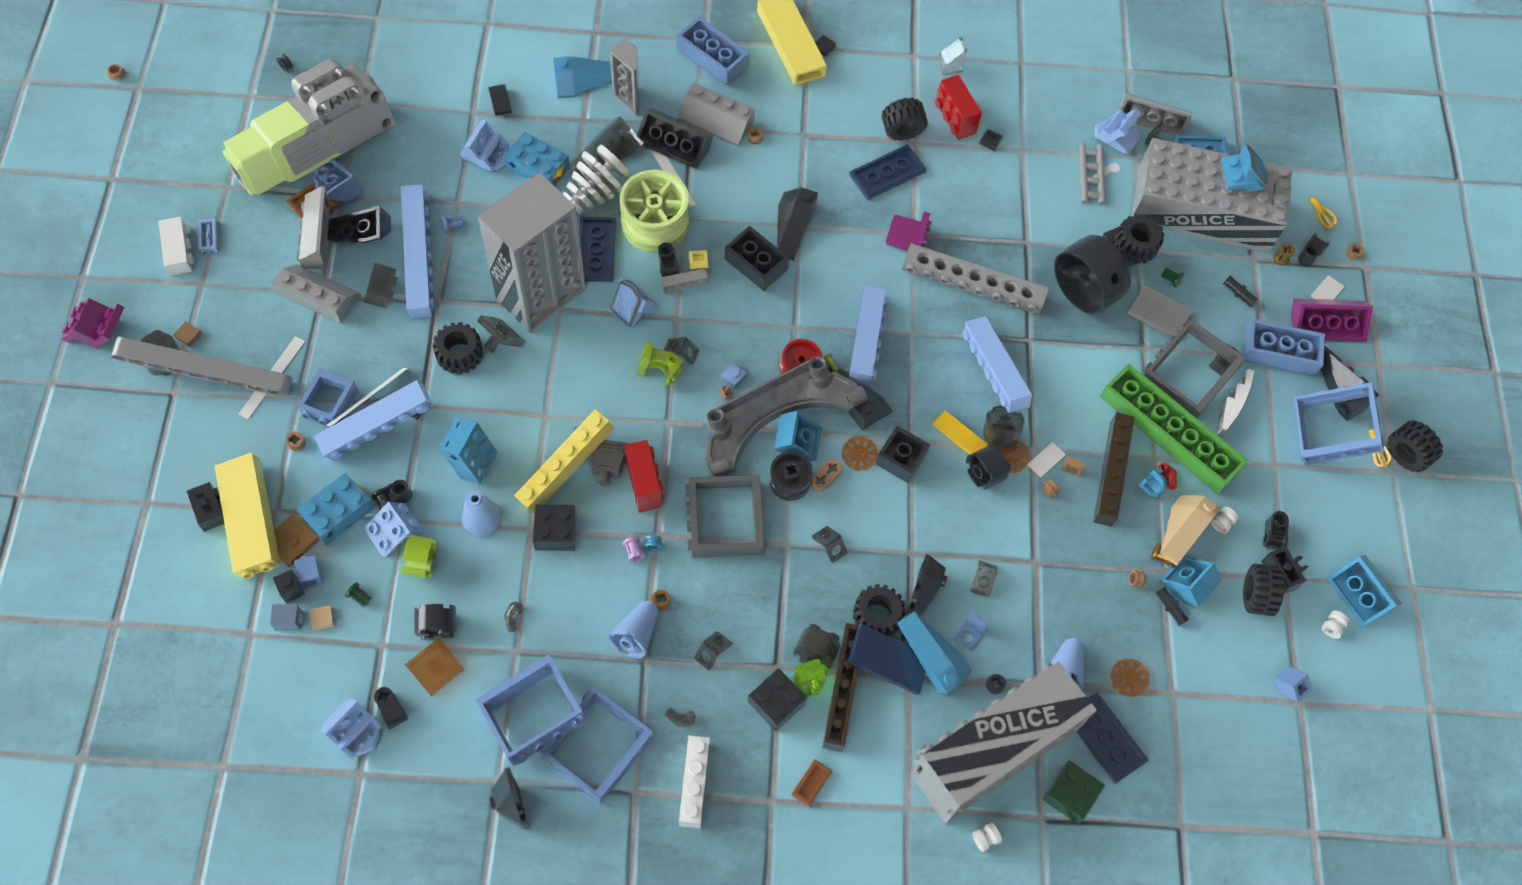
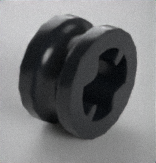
M285 54L281 55V58H276L278 65L283 71L286 72L288 68L293 67L292 62Z
M992 674L986 682V688L992 694H1000L1006 686V681L1000 674ZM994 680H998V684L1001 685V688L1000 686L994 688V684L991 683V681L994 682Z

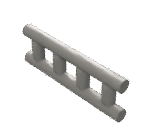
M1081 143L1079 145L1082 203L1087 204L1089 199H1099V204L1105 205L1103 145H1097L1096 150L1086 149V144ZM1087 156L1097 157V164L1087 163ZM1087 170L1097 171L1098 178L1087 177ZM1088 184L1098 185V192H1089Z

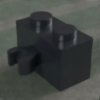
M208 482L187 490L197 524L203 532L225 524L222 506L219 501L218 487L214 488Z
M1287 546L1268 553L1261 561L1263 565L1280 567L1285 582L1284 594L1298 589L1306 582L1302 572L1308 568V565L1300 566L1298 562L1303 557L1297 556L1294 559Z

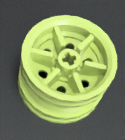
M662 170L642 171L633 175L625 182L620 192L622 231L626 239L636 248L648 252H658L659 245L664 242L671 243L673 247L677 246L685 238L689 227V195L685 184L674 174Z

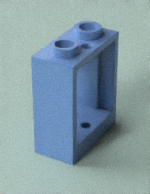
M319 369L297 407L303 418L307 420L314 419L321 425L326 426L347 410L358 389L354 381ZM322 385L342 392L330 414L310 406Z

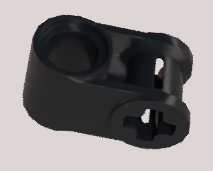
M1315 233L1299 254L1298 262L1306 267L1311 266L1326 250L1330 242L1323 241Z
M668 242L660 244L658 247V260L661 277L679 274V263L676 259L673 245Z
M396 480L388 486L375 491L371 498L373 501H376L380 511L388 502H408L412 498V491L406 481ZM401 489H405L403 493L397 494Z
M1276 511L1266 520L1263 537L1264 547L1273 546L1280 549L1287 546L1289 517L1285 512Z
M381 687L376 690L374 700L389 730L408 720L403 707L390 688ZM384 695H387L388 700L386 702L383 701Z

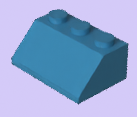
M1366 555L1358 556L1327 577V580L1362 627L1369 625L1402 605L1401 601Z

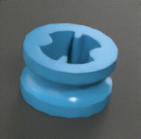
M651 535L644 538L646 543L644 545L645 550L658 551L662 549V544H660L662 538L660 536Z

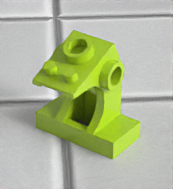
M646 341L639 360L637 375L644 376L647 370L658 368L666 375L664 388H667L669 384L673 386L674 381L683 371L681 366L684 360L675 353L653 348L654 343Z

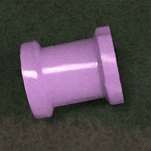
M638 536L630 537L622 543L627 549L629 562H636L645 557V552L640 547Z

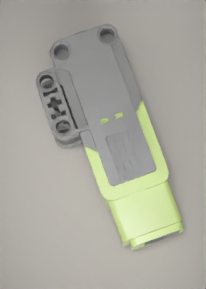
M327 59L293 78L291 85L296 97L257 117L251 122L249 129L223 142L226 149L222 152L237 180L251 196L255 193L260 195L285 180L287 182L296 181L328 163L332 158L335 159L377 134L389 131L394 127L395 120L385 95L375 84L369 73L365 74L355 64L343 68L335 59Z

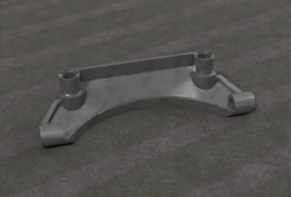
M816 356L721 406L711 409L707 413V420L713 434L708 436L706 462L713 477L723 476L735 470L739 457L750 439L761 428L780 417V415L816 407L848 411L868 401L866 392L861 385L858 386L856 382L835 371L830 373L825 359Z

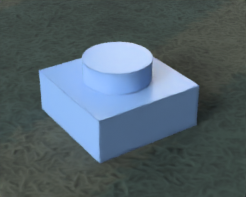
M734 362L720 374V378L734 389L747 377V373Z

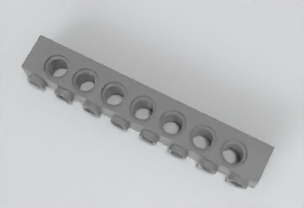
M912 243L909 246L902 270L910 274L923 276L926 279H932L944 285H950L962 291L972 292L977 296H984L996 302H1002L1014 308H1021L1036 314H1040L1049 289L1048 287Z

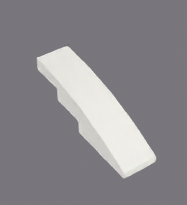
M1247 369L1240 383H1237L1231 391V397H1227L1221 406L1217 436L1220 438L1236 419L1247 399L1253 380V370Z

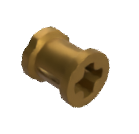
M1290 243L1281 244L1279 251L1274 255L1275 263L1281 266L1287 265L1290 257L1295 254V247Z
M1157 543L1150 559L1160 560L1166 563L1167 566H1170L1172 562L1160 554L1162 546L1160 543Z

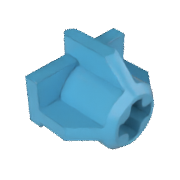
M1161 468L1159 470L1153 469L1138 485L1153 498H1158L1167 490L1165 478L1161 475L1163 470Z

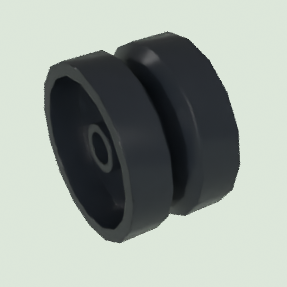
M794 451L783 452L776 456L772 461L769 475V485L774 495L782 500L794 501L807 494L813 475L812 464L808 458Z

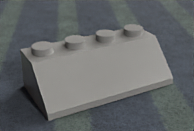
M624 39L610 49L612 92L619 102L634 115H638V50L633 43Z
M693 83L685 95L678 119L739 147L754 123L755 109Z
M1126 92L1118 110L1122 109L1125 114H1128L1137 108L1141 114L1137 118L1138 122L1136 124L1172 135H1183L1193 115L1191 111Z
M321 186L306 194L305 202L301 203L303 218H300V229H302V234L298 235V244L301 246L300 250H297V261L300 262L302 269H325L330 202L325 186Z
M297 264L282 268L272 282L278 295L339 323L343 321L361 295L359 292L311 270L302 269Z

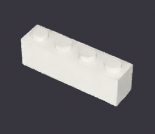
M688 736L679 815V826L700 828L710 741L708 737Z

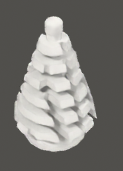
M603 145L597 148V152L605 161V164L602 166L593 156L584 151L582 158L593 171L580 161L577 164V168L589 181L587 182L574 171L572 178L581 189L579 190L574 184L569 182L567 188L574 196L571 198L567 193L564 192L563 194L576 206V212L579 215L585 213L579 206L580 203L590 210L595 208L587 198L588 195L600 205L605 203L595 188L606 198H615V195L602 181L616 193L620 194L622 186L610 174L612 171H615L624 179H628L631 176L628 169Z

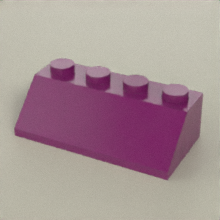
M1293 299L1291 311L1292 327L1325 334V340L1367 341L1373 306L1365 301Z

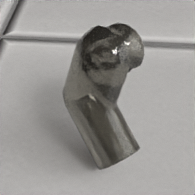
M512 602L504 614L508 632H514L518 629L515 617L517 613H521L524 609L523 604L520 602Z
M672 707L664 714L677 727L691 726L695 723L696 714L693 711L678 714Z

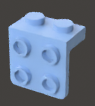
M388 502L364 528L383 557H388L410 534L421 536L424 533L420 528V523L413 518L408 506L404 503Z

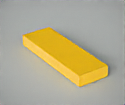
M946 410L933 422V426L968 454L989 446Z

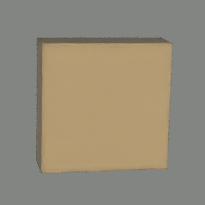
M330 605L309 610L313 631L334 626L332 607Z

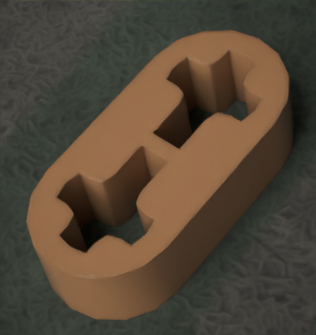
M837 460L827 461L812 477V488L817 492L825 491L840 476L841 464ZM836 467V472L832 471L828 474L830 468ZM823 478H825L823 484H816L817 480L821 481Z

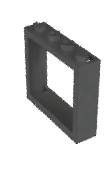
M1190 319L1187 324L1183 323L1177 330L1179 332L1176 337L1171 336L1166 343L1168 345L1166 349L1163 350L1161 348L1155 356L1156 360L1154 363L1149 362L1143 371H1145L1144 376L1195 418H1198L1241 367L1246 358ZM1188 333L1231 363L1229 368L1198 405L1154 374Z
M760 475L689 477V484L686 485V496H690V502H686L687 514H691V521H687V532H691V539H688V550H692V558L763 555L764 537ZM751 487L755 543L698 545L696 489Z

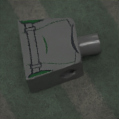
M604 440L591 454V470L593 475H598V484L606 486L609 485L610 477H620L626 461L624 444L628 443Z

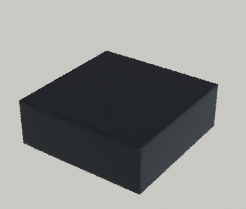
M822 35L815 42L820 54L825 57L836 47V43L825 35Z
M987 129L979 144L995 151L1003 136Z

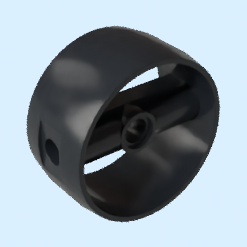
M1088 235L1077 240L1059 253L1054 261V273L1061 291L1077 309L1084 313L1097 314L1106 310L1122 299L1130 289L1131 275L1124 257L1110 241L1102 236Z

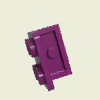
M924 212L921 221L894 215L886 238V244L907 251L911 243L925 246L928 235H925V233L930 231L932 221L929 220L931 213Z

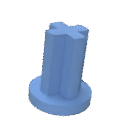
M445 215L441 216L444 232L448 231V228L463 226L461 215L447 218Z

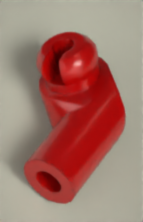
M1165 462L1160 463L1158 469L1161 468L1163 470L1161 475L1167 479V489H1177L1176 470Z

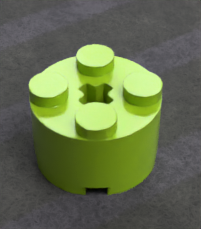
M410 534V538L406 541L402 558L406 562V566L401 565V574L420 578H432L434 570L432 564L433 559H436L438 555V541L433 538Z

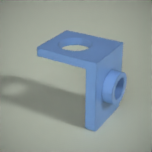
M971 612L964 625L954 637V640L968 650H971L983 634L988 623ZM963 632H970L973 635V640L965 642L962 639Z

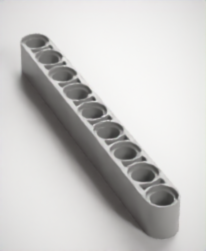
M117 337L111 355L112 358L127 363L281 397H288L293 379L290 375L123 337Z

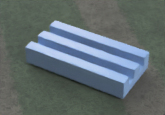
M217 218L198 220L199 254H203V252L211 253V251L218 252ZM203 224H206V246L203 247ZM211 224H213V246H211Z

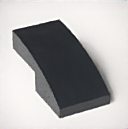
M505 84L488 87L495 116L512 113Z

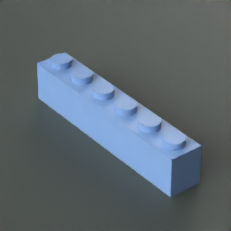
M864 285L848 378L856 382L857 385L870 387L871 380L876 378L877 369H874V365H878L879 354H876V350L880 351L882 341L878 337L882 336L884 325L880 324L881 321L884 322L886 311H883V307L886 308L888 297L885 296L886 289Z
M986 316L966 321L963 337L969 342L971 352L977 356L979 366H982L985 370V376L988 380L990 379L994 392L998 393L1002 406L1006 407L1008 413L1029 408L1032 394Z
M416 380L314 435L322 455L328 459L335 460L340 458L344 452L357 449L361 443L375 439L381 432L392 430L394 425L410 420L411 416L417 413L427 411L428 407L433 405L425 386Z

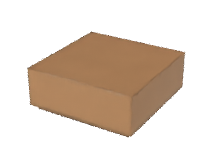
M185 321L173 336L190 347L202 333L199 329Z
M1067 456L1061 470L1080 476L1086 462Z

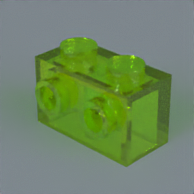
M816 659L795 666L793 680L795 685L805 695L814 696L823 690L828 672L825 664L821 665L820 660Z

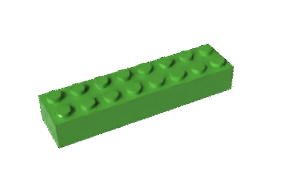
M1130 364L1105 386L1100 395L1104 401L1119 413L1134 416L1133 425L1217 494L1226 487L1248 462L1245 457Z

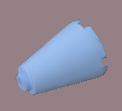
M470 492L465 499L463 507L462 525L467 532L476 537H485L493 534L501 523L500 509L482 492Z
M651 601L641 602L611 631L609 641L619 652L624 650L628 652L627 656L639 659L644 657L648 650L659 613L656 604Z
M1066 639L1050 663L1054 665L1059 661L1082 690L1084 682V645L1079 639Z

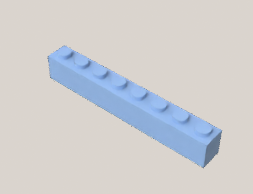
M423 184L401 186L406 309L410 319L432 317V309H435L434 298H431V294L434 293L433 282H430V278H433L432 267H429V262H432L431 251H428V247H431V238L427 233L431 231L430 222L427 221V217H430L429 207L426 206V202H429L428 191H424Z

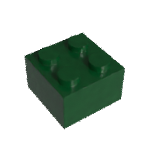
M1069 760L1062 767L1042 800L1078 825L1089 813L1105 784Z

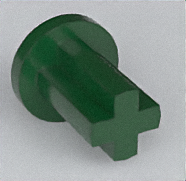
M1165 268L1161 277L1173 282L1174 287L1177 288L1185 273L1181 272L1178 274Z
M356 582L347 590L345 597L353 598L364 607L372 598L359 588L360 584Z

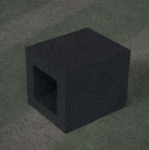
M292 569L273 577L277 590L285 603L305 595L303 588L298 582V577Z

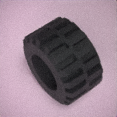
M917 98L898 99L890 103L882 111L881 118L886 135L894 141L915 138L922 131H925L928 126L924 106Z
M1134 214L1133 217L1130 215L1122 221L1114 238V246L1120 251L1124 259H1128L1130 263L1136 262V264L1141 262L1145 264L1148 260H1153L1162 246L1165 236L1164 232H1162L1163 228L1158 226L1159 222L1157 220L1153 221L1152 217L1149 216L1148 218L1144 214L1141 216ZM1133 236L1140 237L1145 242H1139Z
M458 322L457 325L450 323L451 326H443V330L439 329L437 331L438 335H435L433 338V350L439 366H442L445 371L449 369V373L452 374L454 372L462 374L463 371L468 373L471 368L474 370L476 364H480V358H483V348L474 327L471 328L469 324L464 326L462 322ZM454 345H467L461 352L454 353L449 351Z
M1412 420L1406 422L1387 439L1388 450L1399 465L1409 469L1411 472L1416 471L1418 473L1426 470L1441 458L1443 454V445L1440 442V438L1434 430L1432 431L1428 425H1424L1420 421Z
M1262 564L1250 566L1243 586V602L1248 613L1275 616L1278 613L1283 602L1285 589L1284 576L1280 567Z
M875 584L874 588L868 586L866 591L863 589L860 596L856 599L853 609L854 624H864L892 637L900 629L897 622L903 619L906 613V608H904L905 602L904 600L901 601L902 596L900 593L895 594L896 590L894 588L891 590L887 589L888 585L880 587V584ZM874 604L882 605L888 609L890 617L885 620L875 619L868 612V607Z

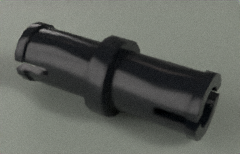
M1231 275L1223 282V285L1228 287L1236 298L1242 299L1249 307L1257 301L1258 298Z
M1166 586L1155 593L1166 607L1165 611H1169L1178 626L1189 620L1180 608L1179 601H1175Z

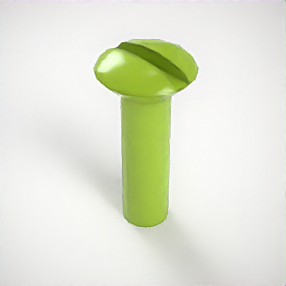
M826 354L823 358L832 370L838 373L839 369L832 360V354Z

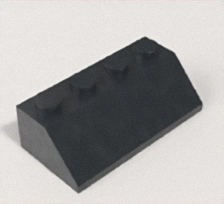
M651 108L645 109L635 143L697 169L709 151L714 134Z

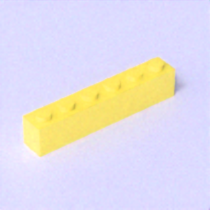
M595 409L514 496L535 514V505H544L615 429L613 425Z

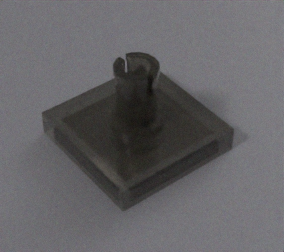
M481 315L477 320L491 334L484 347L492 353L499 344L522 347L525 343V340L501 318Z

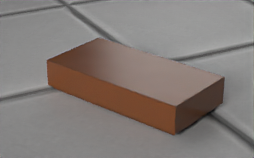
M814 759L791 796L809 807L831 775L832 770Z

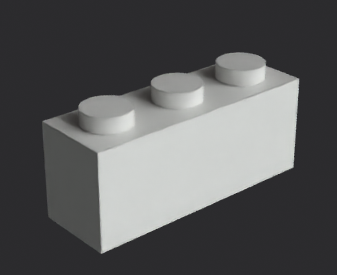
M181 216L159 220L163 263L169 276L192 272L191 264H194V259L189 250L192 249L190 238H188V234H190L188 223H184Z

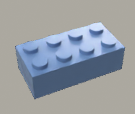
M700 16L677 34V50L725 85H728L749 66L750 52Z
M1251 319L1244 330L1242 356L1246 358V362L1315 376L1323 366L1325 334Z

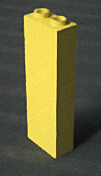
M758 0L757 12L794 86L825 77L827 65L794 1Z
M251 452L215 465L233 573L243 579H249L254 577L255 574L269 572L274 567L280 566L261 459Z

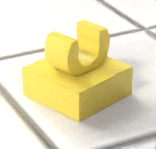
M707 250L689 251V264L692 271L697 268H708Z

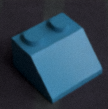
M798 410L782 414L779 419L774 449L780 453L798 452L807 457L809 461H816L822 427Z
M1186 555L1177 565L1174 564L1160 580L1161 584L1166 586L1182 602L1197 607L1203 603L1222 581L1214 563Z

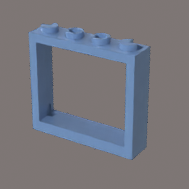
M1361 382L1349 387L1340 386L1337 389L1320 390L1317 393L1311 394L1303 393L1301 396L1293 397L1300 454L1304 465L1385 452L1376 394L1372 382L1365 384ZM1369 397L1375 438L1308 449L1303 408Z
M549 655L476 699L504 753L513 766L524 763L528 757L536 752L543 751L547 745L562 739L566 733L581 727L588 720ZM553 673L575 712L512 750L491 711Z
M594 687L581 698L582 702L579 706L584 714L597 701L639 733L638 739L597 790L552 756L571 731L566 733L562 739L547 745L540 752L542 759L601 804L654 738V732ZM573 708L569 712L568 716L575 712Z

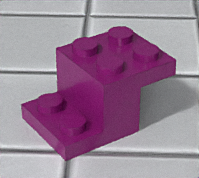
M91 298L80 302L70 312L69 317H71L70 323H66L63 327L62 333L64 335L61 340L70 343L72 340L77 339L98 349L110 340L125 307L117 303L114 307L110 308Z

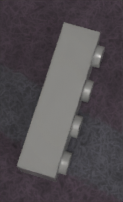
M705 268L661 277L664 293L708 283Z

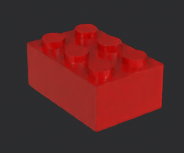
M957 74L940 80L935 105L940 109L943 119L949 124L952 134H955L958 140L975 135L982 111L960 75Z
M648 440L624 444L626 464L638 513L661 508V501L664 500V489L662 481L659 480V469L654 460L653 446H649Z

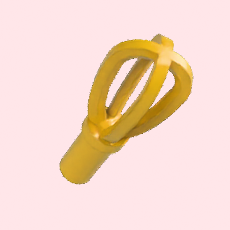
M1315 196L1312 197L1309 201L1316 209L1322 226L1327 229L1334 227L1337 223V217L1329 209L1321 205ZM1324 211L1329 213L1334 218V222L1331 221V219L1327 216V214ZM1321 214L1330 225H1325L1324 221L1322 220Z
M1374 429L1369 431L1371 439L1375 438ZM1385 446L1384 450L1388 460L1384 452L1377 453V456L1376 453L1373 454L1374 463L1379 467H1386L1391 462V455Z

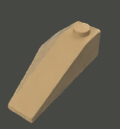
M1180 495L1170 508V517L1167 521V530L1163 538L1160 554L1177 565L1221 507L1206 496Z

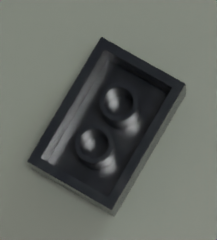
M750 225L725 246L724 259L763 291L788 270L789 257Z

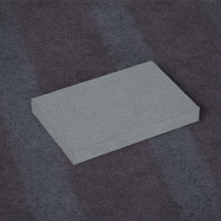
M1144 285L1127 314L1170 337L1172 335L1176 337L1179 333L1177 330L1183 323L1187 322L1193 310Z

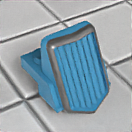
M1242 145L1241 152L1238 155L1221 157L1220 162L1227 191L1242 188L1245 189V192L1264 189L1263 185L1268 184L1269 173L1263 161L1249 145Z

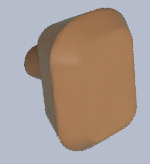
M726 385L720 388L723 399L727 400L733 397L729 386Z

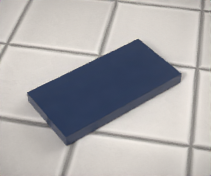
M907 144L850 171L849 176L866 199L869 200L926 173V168Z
M580 217L579 238L585 281L613 282L616 218Z
M859 624L848 663L913 694H920L926 672L912 648L864 624Z
M1096 692L1088 699L1097 711L1077 731V734L1114 784H1116L1148 762L1149 759L1099 693Z

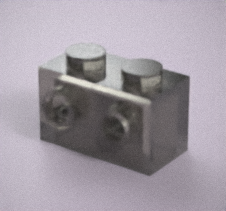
M374 263L363 302L386 308L387 303H391L394 292L391 289L392 287L395 288L398 277L395 276L397 269Z

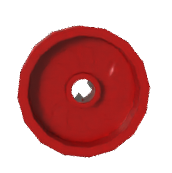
M799 338L792 340L785 346L779 361L780 373L783 374L813 357H823L820 348L808 339Z

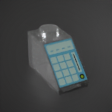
M962 37L940 52L937 67L941 70L943 76L962 73L968 50Z

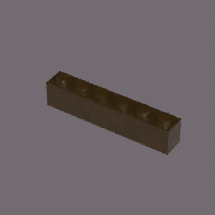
M1116 412L1110 422L1093 519L1094 523L1112 527L1118 519L1134 416Z
M846 623L843 631L822 748L843 752L859 670V667L848 663L858 625Z

